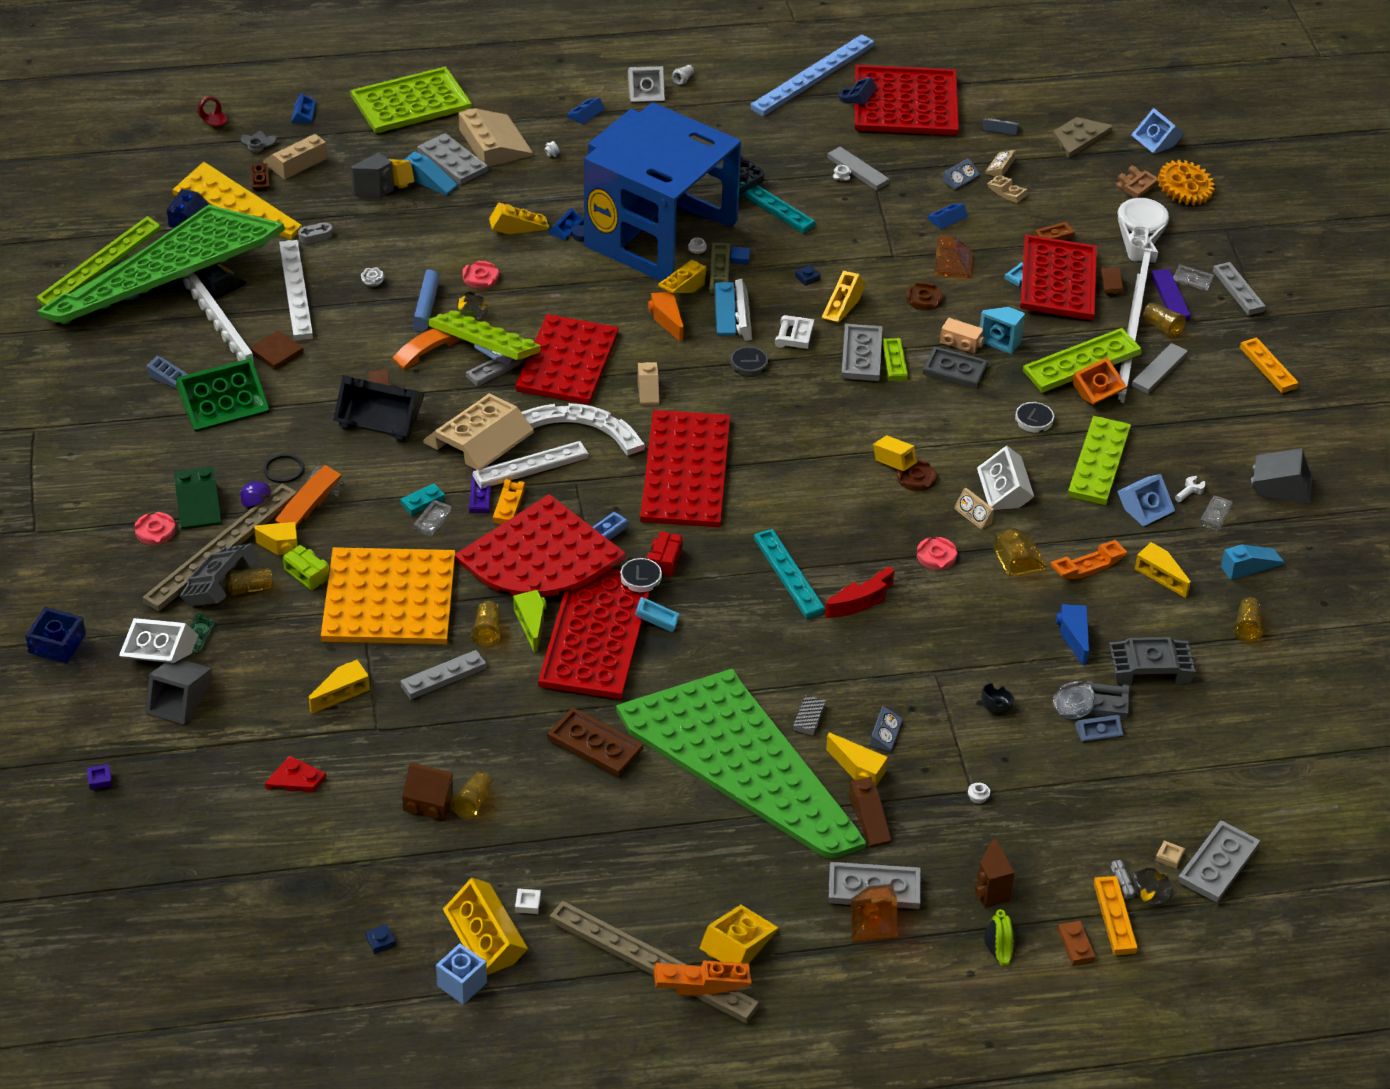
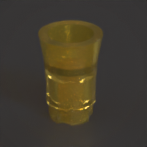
M1149 303L1143 312L1145 319L1164 331L1170 338L1179 335L1186 323L1185 315L1169 310L1160 304Z
M270 568L231 569L227 572L231 597L273 587Z
M1252 597L1242 599L1238 607V616L1233 632L1236 638L1241 641L1254 642L1260 639L1263 634L1261 608L1258 600Z
M484 601L482 604H479L476 612L471 639L480 646L488 647L495 645L500 639L498 606L493 601Z
M482 771L475 772L461 790L451 798L450 806L452 810L464 819L476 818L485 797L490 791L492 778Z

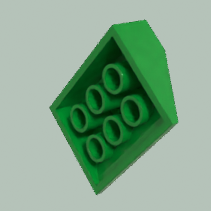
M252 358L177 377L176 388L194 431L269 411Z

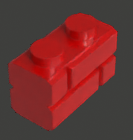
M661 531L658 538H654L652 541L651 550L653 551L652 553L648 552L647 559L659 565L662 576L672 577L683 549L682 535H671L668 532Z

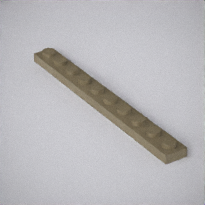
M284 484L278 486L270 493V497L266 496L262 503L251 508L144 595L143 603L158 612L183 592L187 586V579L210 554L217 553L224 547L240 546L255 533L254 526L265 525L286 507L297 492Z
M563 900L550 915V922L654 975L653 968L655 963L686 965ZM737 990L717 994L692 995L744 1023L749 1021L759 1006L758 1001Z

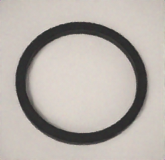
M291 454L275 455L269 458L263 467L264 475L276 483L292 482L302 475L304 469L302 461ZM290 458L300 464V470L293 477L277 479L267 473V466L276 459Z

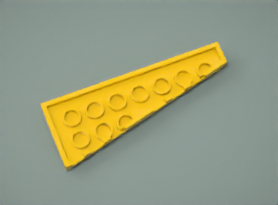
M205 162L172 189L174 196L203 207L213 205L283 223L285 230L279 236L290 240L294 239L298 235L299 229L302 228L301 224Z

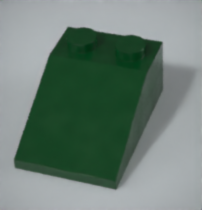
M214 467L174 471L181 530L222 525Z

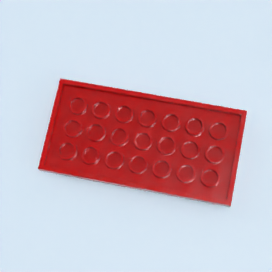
M653 410L640 522L720 528L730 415Z
M610 569L592 582L573 591L570 588L565 590L539 676L538 687L622 699L643 619L635 616L641 597L649 599L651 591L636 592L628 589V586L622 584L621 570Z

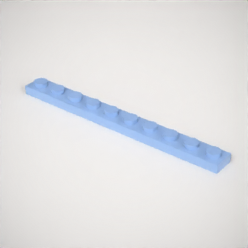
M860 35L751 103V110L761 116L767 115L873 48L874 41L864 35Z

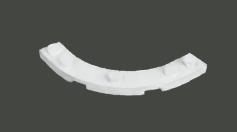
M569 403L568 406L555 407V404H549L521 412L532 428L557 422L581 423L598 428L610 435L627 456L644 450L643 441L631 426L622 419L618 420L612 417L610 412L600 408Z

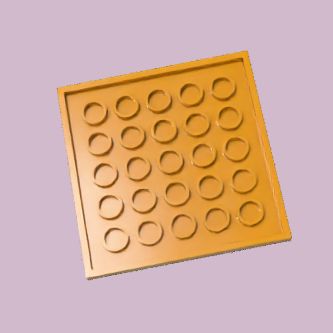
M333 547L321 630V642L447 644L455 550Z

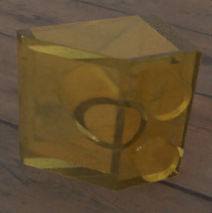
M1015 528L996 532L994 551L1009 577L1047 568L1031 538Z

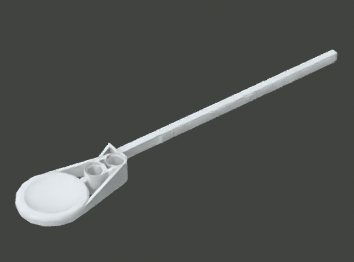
M1148 198L1129 199L1121 204L1117 212L1128 257L1133 261H1142L1141 273L1137 274L1127 334L1134 341L1136 339L1149 262L1156 263L1158 251L1154 243L1169 222V214L1166 208L1157 201ZM1132 358L1121 363L1120 377L1126 386L1128 385ZM1127 389L1117 393L1121 403L1125 401Z

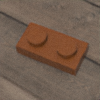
M1067 222L1037 229L1034 232V236L1058 240L1071 239L1075 235V231Z
M1075 921L1059 924L1058 933L1072 966L1094 962L1095 955L1081 922Z

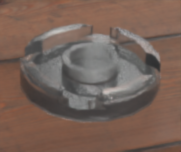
M1081 681L1062 685L1059 688V692L1053 696L1055 710L1060 716L1068 719H1076L1087 715L1096 703V696L1092 687Z

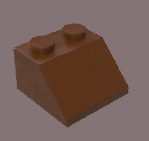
M410 762L402 794L403 811L445 821L454 803L453 773Z
M996 839L992 840L987 848L977 873L978 881L977 887H975V895L978 900L982 901L985 908L1009 902L1015 872Z

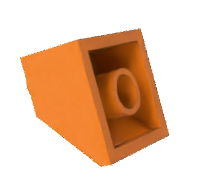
M1108 357L1074 373V387L1082 399L1093 405L1127 389V386Z

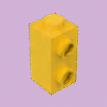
M887 435L873 444L875 459L878 462L901 471H905L917 463L914 445Z

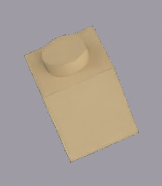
M657 362L638 363L640 405H659Z

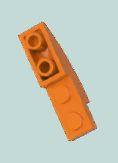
M703 960L701 966L655 963L653 968L655 987L676 989V995L717 994L751 985L749 964Z

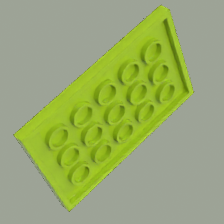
M446 67L350 90L352 99L375 133H382L387 130L472 109V103Z

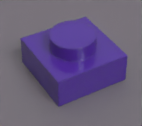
M109 764L87 768L90 790L112 786Z

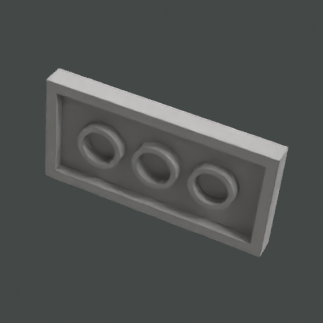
M446 133L417 146L418 153L429 157L440 169L460 185L488 172V165Z
M845 324L841 378L879 381L882 326Z
M1220 820L1181 872L1177 882L1218 903L1257 850L1260 840Z
M830 862L828 903L919 909L920 868Z

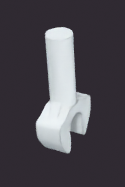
M1197 476L1188 477L1185 482L1186 488L1175 496V500L1181 502L1192 492L1201 495L1204 492L1205 481L1196 485Z

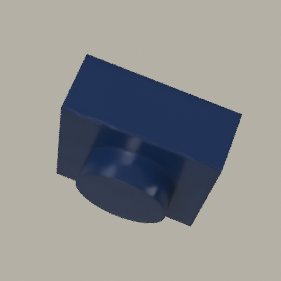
M807 265L796 270L795 277L807 286L819 281L820 273L811 265Z
M387 924L365 932L366 939L374 954L396 947L395 939Z

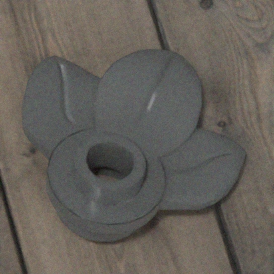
M260 130L253 136L243 134L241 142L247 146L249 151L259 153L265 147L272 146L276 142V136L266 137Z

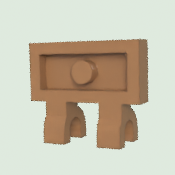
M1132 165L1128 168L1129 175L1126 176L1121 173L1117 179L1120 181L1115 187L1123 189L1124 192L1134 198H1140L1158 184V178L1146 170L1140 172Z

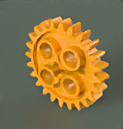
M1173 160L1171 163L1167 162L1165 166H1162L1157 180L1160 182L1159 187H1163L1162 192H1168L1166 196H1173L1172 200L1178 199L1179 203L1184 201L1186 205L1190 202L1193 206L1195 203L1199 205L1202 202L1206 203L1207 199L1209 200L1213 194L1215 184L1212 183L1214 179L1209 178L1210 173L1205 174L1206 169L1201 170L1199 169L1200 165L1195 167L1193 162L1188 164L1186 160L1184 163L1180 160L1177 163Z

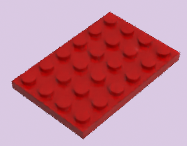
M1025 234L1020 309L1093 320L1095 312L1097 246Z
M546 314L534 342L541 345L540 353L528 356L515 385L516 391L590 405L618 336L619 327Z

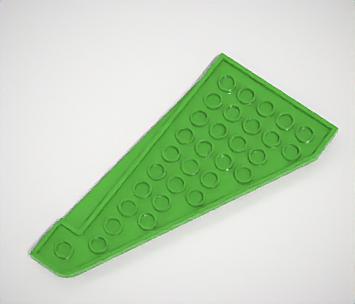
M207 205L148 247L74 292H66L38 310L39 316L54 322L67 324L72 319L100 308H108L113 303L139 293H146L154 287L177 278L187 277L190 273L216 263L225 262L228 258L256 247H264L267 242L278 237L285 230L284 224Z
M733 668L616 705V712L631 736L819 855L827 858H839L865 849L866 842L856 826L745 688Z

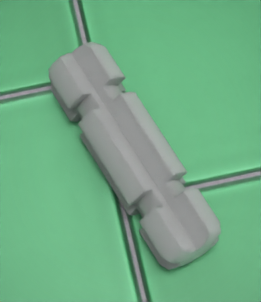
M1114 860L1111 863V869L1116 874L1114 876H1117L1120 889L1122 890L1121 893L1124 899H1133L1136 891L1133 885H1131L1132 882L1127 870L1124 869V863L1122 860Z

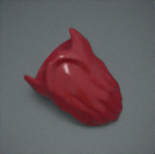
M212 96L201 100L197 111L199 117L212 127L224 126L227 122V117L222 112L220 101ZM207 101H214L216 104L215 110L206 114L203 110L204 104Z

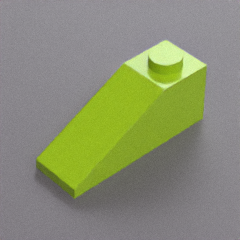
M537 590L514 596V612L534 653L538 652L544 622V609L547 608L544 597H540Z

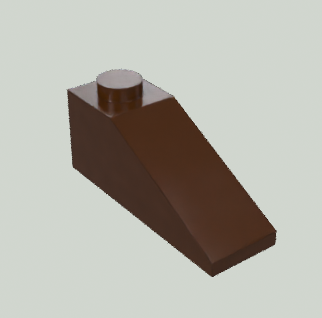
M872 777L850 781L849 800L869 847L890 844L891 837L879 793Z

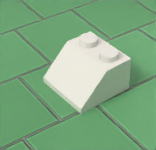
M663 66L629 67L630 102L665 100Z

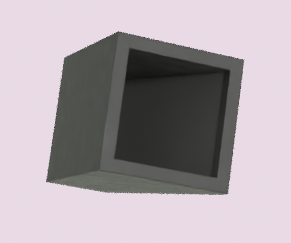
M1303 448L1256 455V461L1253 464L1254 476L1251 477V484L1253 488H1256L1258 496L1305 504L1310 503L1313 477Z
M183 659L174 663L165 662L149 674L145 713L180 724H186L210 688L212 668Z

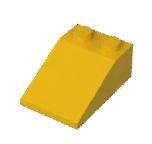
M739 905L708 925L700 949L706 952L709 957L716 958L721 962L749 964L777 932L779 927L743 905Z

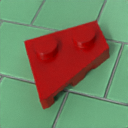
M289 756L265 782V789L272 790L273 787H285V791L314 793L326 779V773Z

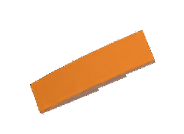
M324 465L286 505L275 519L276 523L295 522L297 528L303 519L306 520L316 506L319 507L342 475Z

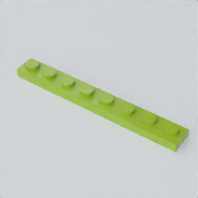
M145 217L38 295L37 302L45 306L66 292L72 293L89 283L161 230L160 225L150 217Z

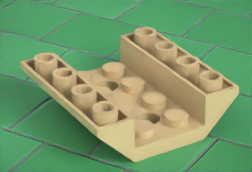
M489 393L438 428L423 441L437 450L447 443L464 452L465 464L480 471L534 433V430L517 406Z

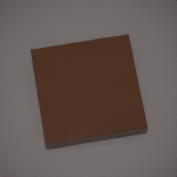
M279 330L249 347L254 356L274 370L304 353L302 346Z

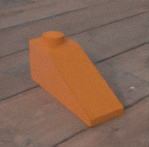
M651 293L648 309L649 312H652L654 320L678 341H683V324L674 293Z

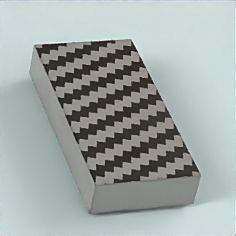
M805 695L794 722L793 730L814 735L825 708L826 700Z

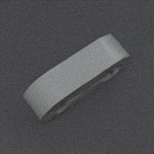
M329 223L305 226L298 231L299 241L304 244L327 240L333 235L332 226Z

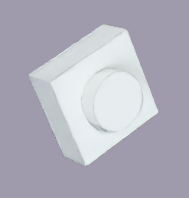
M518 889L515 912L538 914L541 890Z

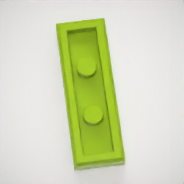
M901 338L882 339L888 380H907L908 373Z

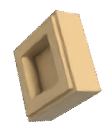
M1164 841L1155 861L1177 869L1185 848Z

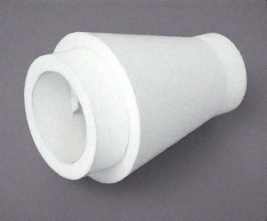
M687 65L675 69L672 74L674 83L685 84L694 73L693 67Z

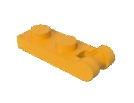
M505 479L493 515V523L503 524L517 514L525 491V482L519 481L515 483L512 480Z

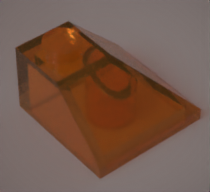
M938 235L934 275L970 278L972 252L957 237Z
M892 884L868 886L851 898L852 942L897 938V895Z

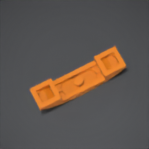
M434 328L418 335L404 345L394 355L393 361L403 370H406L419 363V356L444 343L451 346L462 339Z
M1116 540L1099 545L1097 552L1074 560H1070L1066 556L1052 561L1050 565L1062 578L1079 579L1109 568L1125 557L1127 551Z

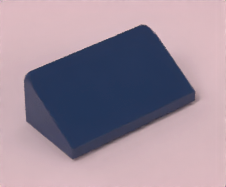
M869 77L858 80L846 96V101L865 105L877 89L873 78Z

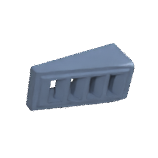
M156 356L147 365L148 377L176 388L175 379L177 377L188 375L159 356Z

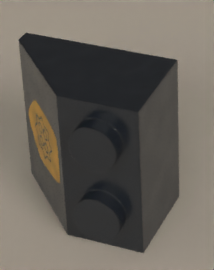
M216 263L194 272L210 295L216 300L246 285V281L224 263Z

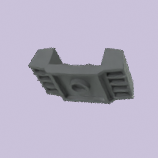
M252 543L224 547L219 552L210 554L187 579V586L180 597L190 607L222 601L227 595L219 585V582L225 579V574L229 571L251 569L256 563L258 556Z
M1171 637L1128 638L1125 641L1109 643L1117 685L1126 684L1131 686L1134 674H1173L1175 685L1188 684L1196 672L1188 641L1174 640Z

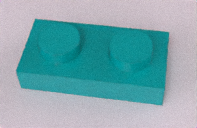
M433 483L401 498V505L412 516L445 501V494Z

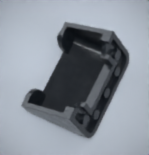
M343 375L333 421L339 422L338 426L350 428V425L391 433L394 434L393 438L405 440V437H410L425 393Z

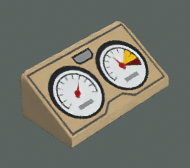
M1015 150L998 153L985 171V174L995 177L1003 176L1015 159Z
M965 488L955 505V510L980 529H984L992 524L994 509L969 489Z

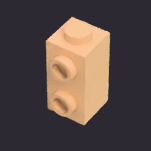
M948 318L941 329L940 343L975 354L977 349L983 346L985 337H982V328Z

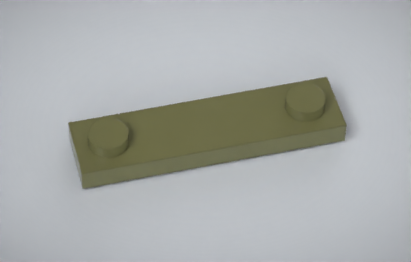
M712 243L709 294H715V283L728 282L729 243Z

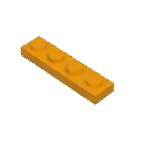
M1257 337L1241 342L1240 349L1281 393L1298 388L1299 382Z
M1117 876L1094 878V887L1113 955L1136 954L1137 945Z

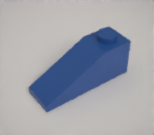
M1062 604L1060 613L1057 612L1056 625H1060L1061 636L1080 663L1087 665L1089 653L1087 606Z

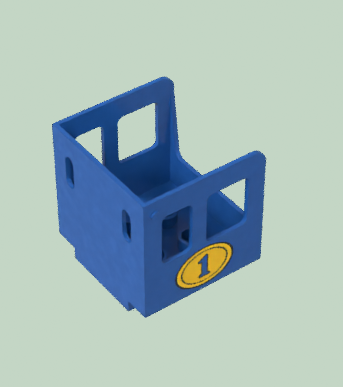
M653 102L641 112L629 109L588 143V155L584 158V246L659 281L666 279L675 272L676 208L727 226H733L737 223L742 140ZM690 136H697L703 140L713 143L714 145H705L701 142L691 139ZM723 160V167L718 166L717 164ZM709 174L720 179L722 182L721 207L713 205L689 194L687 190L703 176ZM658 217V223L653 222ZM642 230L653 234L658 239V263L655 264L633 254L623 247Z

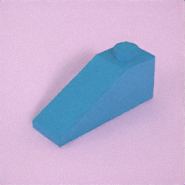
M414 151L404 159L411 161L415 182L446 196L458 187V184L429 157Z
M734 282L715 283L714 301L717 336L736 335Z
M1242 544L1224 550L1221 568L1230 580L1284 565V561L1273 548Z

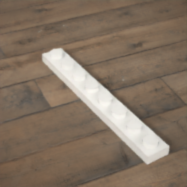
M298 240L279 242L294 341L313 339Z
M194 272L190 273L183 279L186 289H190L194 300H198L201 310H205L209 321H213L216 331H220L224 342H228L231 352L237 355L238 361L250 358L253 361V353L197 275Z

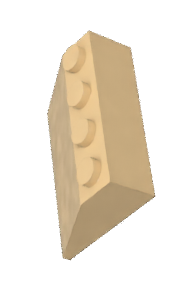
M476 108L459 112V129L476 156L488 167L533 156L532 150L507 114Z

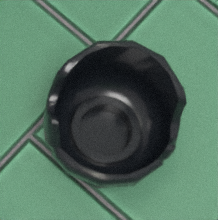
M989 683L983 686L981 700L986 710L993 713H1004L1012 708L1014 696L1011 692L1005 690L1004 686L996 689L993 683Z

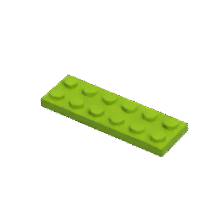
M458 311L438 314L436 317L429 319L428 326L515 360L540 353L541 345L534 343L531 339H523L518 334L505 332L503 328L489 326L487 322L476 321L474 317L463 316Z
M1123 328L1026 364L1023 366V372L1043 393L1073 381L1074 373L1108 357L1112 365L1140 355L1141 348Z
M1093 416L1068 490V497L1102 505L1107 504L1131 424Z

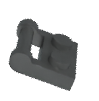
M1086 681L1085 688L1092 692L1121 695L1119 697L1094 694L1095 703L1086 715L1105 717L1120 715V718L1127 719L1129 685L1115 686Z

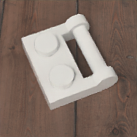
M782 316L780 320L781 327L779 335L775 339V345L779 348L792 346L808 349L814 319ZM791 325L793 329L791 337H788L786 334L788 327Z

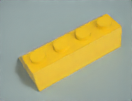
M471 878L443 908L463 946L486 961L487 975L514 965L528 950L490 883Z

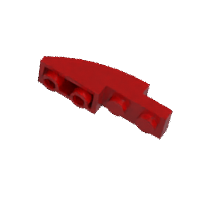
M888 566L884 570L879 571L870 580L863 582L861 586L853 582L848 587H844L841 592L826 601L825 616L827 618L847 616L880 603L886 597V589L893 585L895 570Z

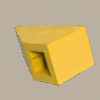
M498 203L489 218L492 230L508 235L549 229L547 219L542 214H535L526 209H518L509 204Z
M690 260L660 282L658 286L671 293H694L705 285L706 266Z

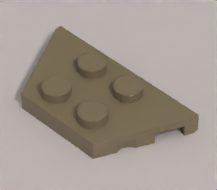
M1076 117L1054 130L1053 137L1059 142L1061 149H1065L1066 156L1070 158L1112 132L1113 126Z

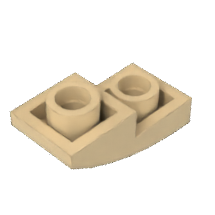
M996 176L987 183L988 187L996 194L1015 203H1018L1027 196V189L1013 186L1012 179L1005 178L1004 176Z

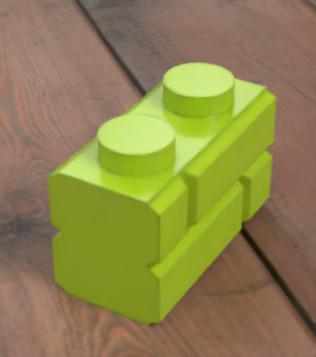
M299 545L293 551L283 556L284 570L310 590H314L320 584L322 585L328 581V563L323 559H318L311 549L307 550Z

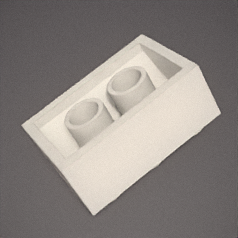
M1005 446L977 467L988 505L994 510L1020 508L1034 497L1022 457L1010 447Z
M134 618L119 656L128 659L174 663L192 653L198 634L186 623Z

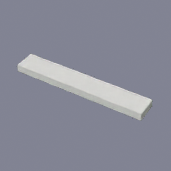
M581 441L486 467L480 471H473V477L480 489H483L488 485L493 486L504 483L505 479L514 480L587 459L589 453Z

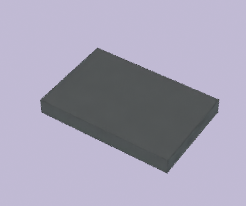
M934 347L923 368L922 374L977 389L988 366V360Z

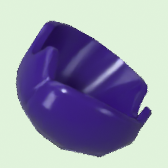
M261 481L246 484L240 493L243 507L262 503L264 495L270 497L271 489L269 485Z

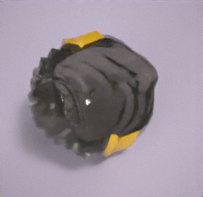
M466 291L457 299L458 309L463 316H471L478 321L488 312L489 306L485 304V297L476 296L471 291Z
M1145 868L1133 872L1135 892L1144 902L1159 905L1168 902L1174 895L1172 882L1167 873L1160 874L1159 870L1154 868Z

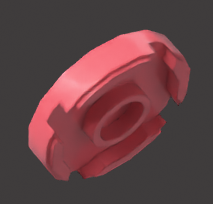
M476 261L472 265L468 264L465 266L462 277L464 283L469 287L485 289L492 287L498 282L499 270L490 262Z
M155 512L152 515L150 513L145 514L135 523L137 539L148 545L166 543L172 539L176 531L174 519L162 512Z
M936 537V539L926 538L917 547V559L923 566L932 570L947 569L954 565L957 560L956 547L951 541L942 537Z

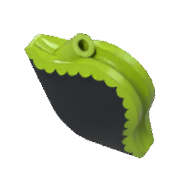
M997 910L996 916H993L985 931L984 941L1001 966L1010 964L1018 946V934L1011 919L1005 916V911Z

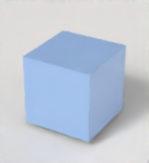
M462 944L457 945L436 965L437 986L463 1005L487 983L486 961Z

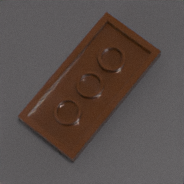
M573 707L547 733L548 740L618 777L643 751V744Z

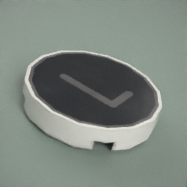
M1028 402L1017 408L1015 420L1020 428L1037 433L1043 429L1046 431L1052 426L1054 414L1048 406L1042 403Z
M633 559L622 566V584L628 586V589L632 591L648 592L661 582V568L650 559Z

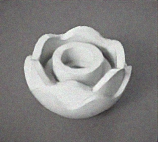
M377 267L366 268L361 274V279L366 286L377 287L383 282L384 273Z

